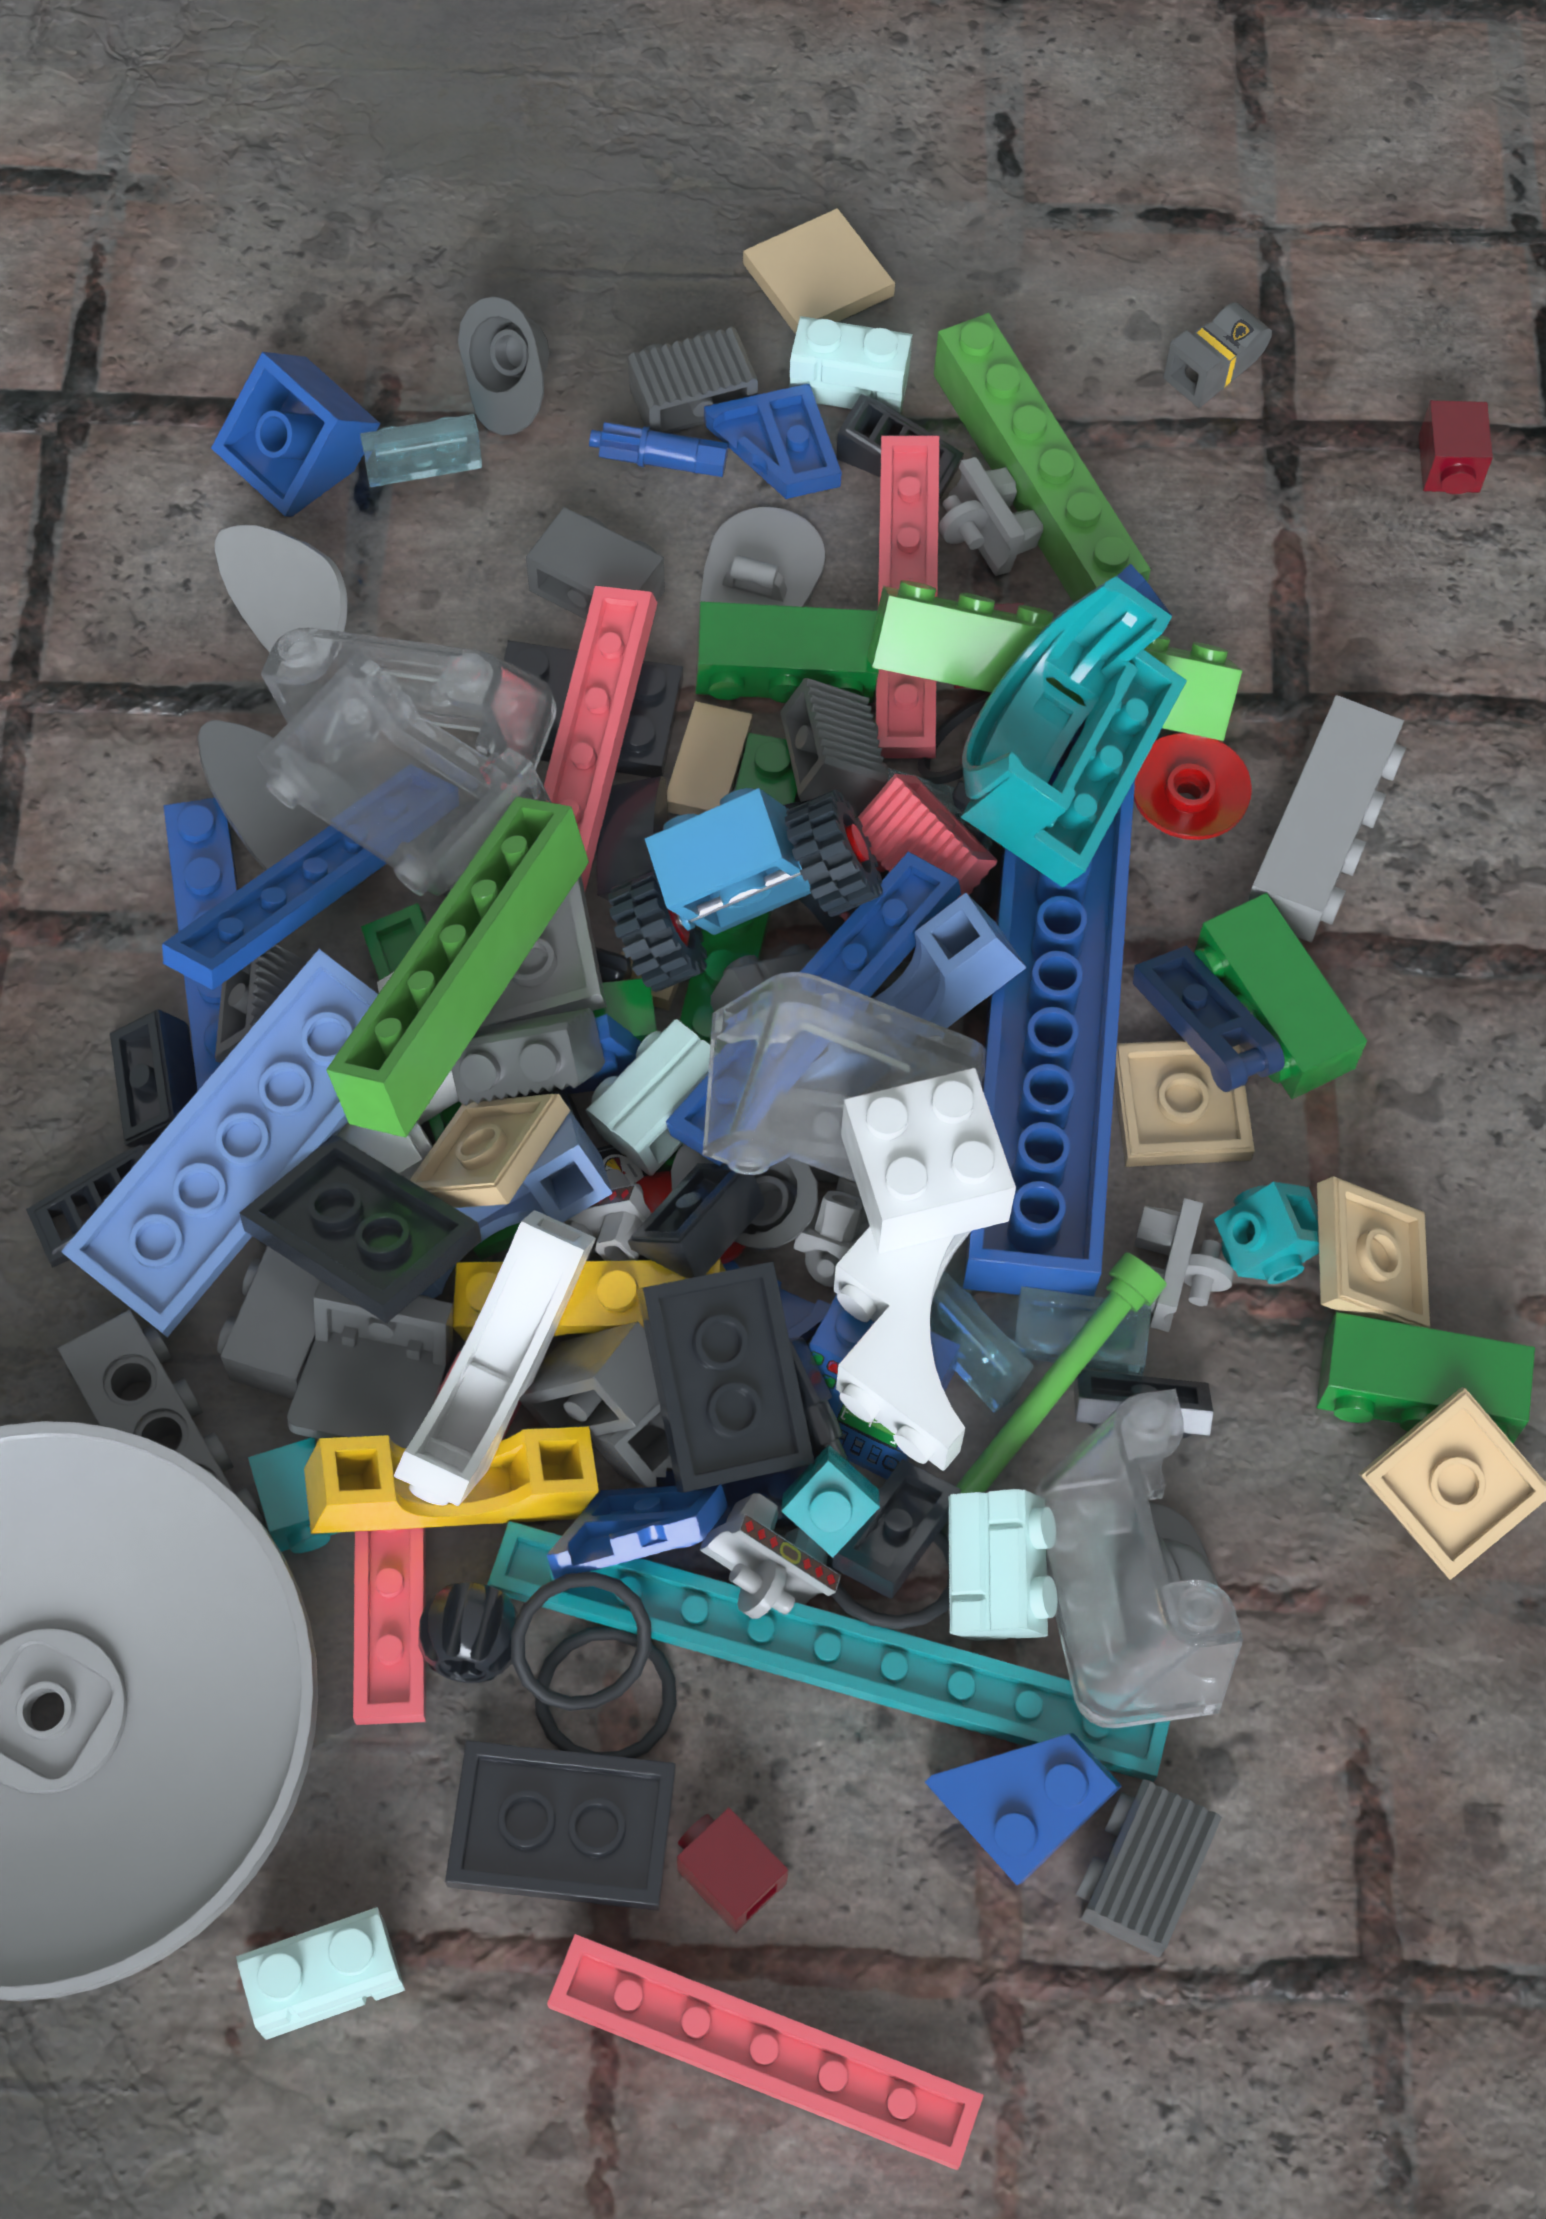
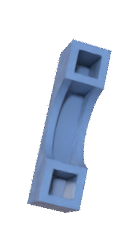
M964 893L915 931L916 946L914 955L903 974L881 994L864 1003L788 1090L846 1097L858 1096L1027 967L997 923L967 893Z
M570 1111L509 1204L456 1209L479 1223L481 1239L483 1241L506 1227L520 1223L534 1210L563 1223L611 1195L612 1190L602 1156ZM456 1264L420 1295L435 1298L442 1294L445 1283Z

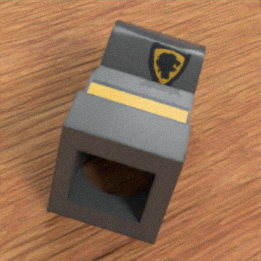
M1232 302L1221 310L1211 323H1206L1193 334L1186 330L1171 341L1163 379L1195 406L1200 408L1258 360L1270 342L1272 330L1241 304ZM1189 367L1199 374L1197 383L1192 382L1186 376L1185 371Z

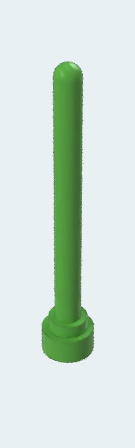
M1128 1252L1122 1255L1109 1272L1112 1280L1106 1286L1109 1292L1108 1296L958 1482L956 1487L961 1489V1493H985L1130 1310L1138 1312L1143 1304L1147 1306L1153 1304L1167 1286L1165 1280L1156 1271Z

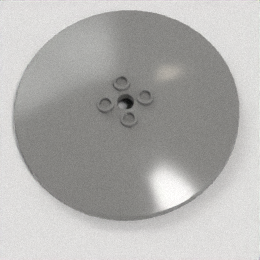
M49 1421L0 1426V2000L5 2001L59 1998L97 1989L134 1975L169 1956L199 1935L234 1902L256 1876L276 1846L295 1808L308 1770L315 1737L318 1677L311 1624L300 1589L285 1557L272 1537L247 1506L211 1473L182 1454L159 1443L110 1427L79 1422ZM46 1693H58L64 1702V1714L61 1721L52 1729L38 1731L31 1721L33 1703Z

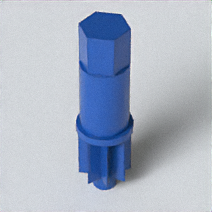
M606 422L603 424V431L592 429L590 433L589 447L600 448V458L636 463L638 467L650 465L723 477L725 473L729 443L650 430V427L646 426L642 429Z

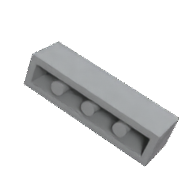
M1338 695L1335 696L1248 898V901L1267 893L1296 937L1311 943L1321 921L1332 925L1346 893V890L1336 887L1340 874L1343 872L1353 876L1367 843L1357 839V834L1362 824L1370 828L1374 827L1387 795L1377 791V787L1382 777L1391 781L1394 780L1407 748L1396 744L1404 720Z

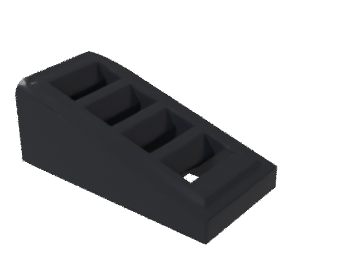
M861 394L838 432L836 458L881 477V436L935 435L878 400ZM865 433L871 434L870 437L864 436ZM940 438L939 501L964 457L963 452Z
M142 1144L115 1156L26 1209L52 1268L70 1260L61 1251L83 1226L76 1208L88 1203L92 1213H94L102 1204L100 1197L111 1193L145 1154ZM64 1213L73 1235L61 1241L52 1218Z

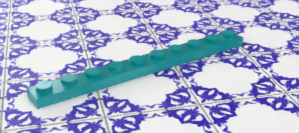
M509 1521L487 1585L502 1591L509 1598L527 1602L542 1585L555 1580L547 1553L562 1536ZM641 1558L590 1571L621 1580L641 1598L651 1621V1639L1023 1746H1030L1074 1733L1107 1770L1148 1780L1153 1783L1157 1778L1172 1709L884 1627L871 1626L863 1621L796 1602L791 1611L786 1615L771 1608L762 1617L752 1619L738 1608L741 1587ZM594 1586L569 1588L549 1598L542 1606L546 1609L637 1634V1624L629 1606L613 1592Z

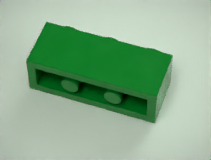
M700 601L697 635L696 694L711 695L721 700H733L739 697L771 698L780 703H787L803 679L809 678L870 698L869 703H873L879 669L872 668L867 654L877 611Z
M1267 893L1202 924L1194 951L1195 955L1280 1044L1285 1058V1066L1283 1070L1268 1077L1276 1084L1281 1083L1291 1100L1356 1068L1367 1043L1366 1038Z
M1336 1312L1324 1336L1316 1408L1333 1411L1337 1418L1347 1422L1366 1423L1373 1419L1400 1423V1427L1403 1430L1410 1431L1457 1390L1463 1387L1466 1388L1507 1438L1514 1443L1529 1422L1535 1347Z

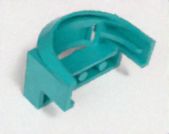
M1117 576L1106 581L1065 609L1027 646L984 704L970 730L963 749L962 766L965 794L971 800L961 818L1061 887H1065L1086 871L1187 682L1182 676L1144 650L1165 631L1172 616ZM1053 677L1058 680L1066 689L1082 697L1085 706L1072 700L1051 685L1045 678ZM1085 720V726L1052 786L1049 785L1048 782L1060 758Z

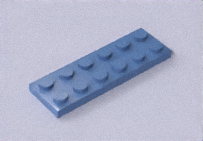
M319 949L61 1252L168 1337L252 1237L244 1231L239 1212L333 1135H338L348 1123L326 1069L378 994Z

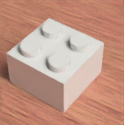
M975 1068L844 1099L841 1136L879 1254L1009 1221L1016 1186Z

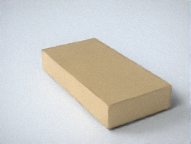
M695 701L667 789L669 813L699 815L719 806L720 800L725 795L733 792L748 735L753 726V714Z

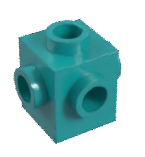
M1274 1181L1267 1186L1262 1185L1250 1188L1235 1197L1233 1200L1234 1207L1214 1219L1222 1238V1254L1227 1263L1236 1271L1238 1277L1267 1280L1268 1284L1282 1283L1302 1273L1304 1270L1302 1263L1319 1253L1318 1207L1309 1187Z

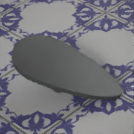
M220 720L208 721L200 728L197 736L200 762L209 788L225 817L249 853L265 871L363 802L332 774L268 734L241 724ZM362 882L359 883L357 886H355V887H354L353 889H351L350 891H348L346 894H348V893H350L351 891L355 890L359 885L362 884Z

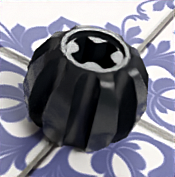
M475 1582L449 1584L426 1603L419 1620L418 1646L430 1668L445 1678L463 1683L491 1681L512 1664L511 1632L518 1617V1612L509 1596L496 1588Z

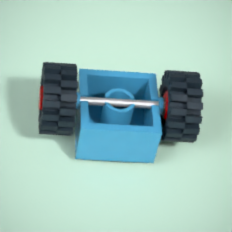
M745 788L725 795L720 800L719 806L704 813L677 816L664 824L663 831L645 838L654 869L612 887V893L609 894L608 899L613 906L609 908L611 918L617 922V926L614 927L617 938H622L625 945L622 950L626 958L631 957L633 961L632 969L637 976L642 975L643 984L647 988L651 987L652 991L658 992L704 972L703 970L707 968V963L704 960L707 959V952L701 945L704 942L702 932L697 930L696 925L716 935L808 894H812L814 899L818 898L824 912L827 911L831 917L880 897L883 889L880 885L882 883L881 875L876 869L878 867L877 859L870 851L869 847L872 846L869 838L864 836L862 832L863 825L858 817H854L853 807L849 801L845 802L844 795L841 792L832 790L788 809L760 788Z

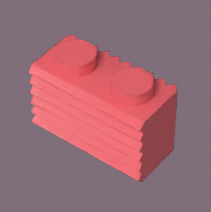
M894 774L858 816L863 825L862 832L865 837L868 836L872 847L869 848L877 859L878 867L876 869L879 872H885L886 870L890 872L909 851L959 879L961 890L959 897H961L964 893L971 894L973 888L979 885L981 879L988 875L989 870L997 864L998 860L916 776Z

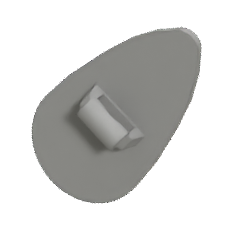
M758 507L732 516L719 527L712 539L704 567L700 601L806 607L824 571L825 548L821 536L805 518L786 509Z
M236 525L222 529L216 537L214 546L219 571L228 594L258 640L279 663L287 668L311 670L321 666L336 650L342 638L347 619V592L342 574L337 565L330 557L309 543L277 530L258 525Z

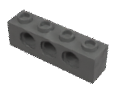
M129 1309L57 1348L100 1426L122 1430L148 1438L154 1442L168 1435L180 1436L182 1440L175 1451L211 1473L233 1492L223 1473L234 1466L215 1432L205 1437H202L192 1418L203 1412L184 1378L174 1383L170 1381L162 1364L171 1360L172 1357L153 1325L141 1330ZM140 1381L151 1383L150 1389L143 1397L133 1401L120 1399L123 1391L129 1385ZM244 1487L235 1492L234 1494L247 1506L262 1524L265 1523L248 1489Z

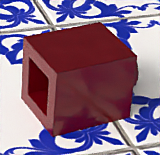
M1430 400L1418 436L1423 491L1446 492L1449 494L1480 493L1493 459L1488 403Z
M730 1807L716 1820L709 1814H705L678 1841V1845L683 1851L677 1856V1871L735 1934L787 1884L788 1869Z

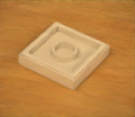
M838 208L743 251V265L795 334L800 316L839 322L894 296L895 282Z
M1185 1040L1117 1043L1114 1081L1125 1167L1252 1160L1255 1150L1245 1085L1230 1092H1223L1214 1082L1210 1067ZM1239 1045L1232 1047L1238 1054L1240 1053Z
M559 1094L497 1099L491 1102L487 1100L479 1104L472 1102L467 1106L462 1104L410 1181L454 1208L509 1204L571 1110Z
M1334 1176L1317 1183L1321 1305L1345 1314L1430 1328L1425 1213Z
M1463 1387L1358 1473L1449 1580L1454 1578L1546 1501V1482L1466 1388Z

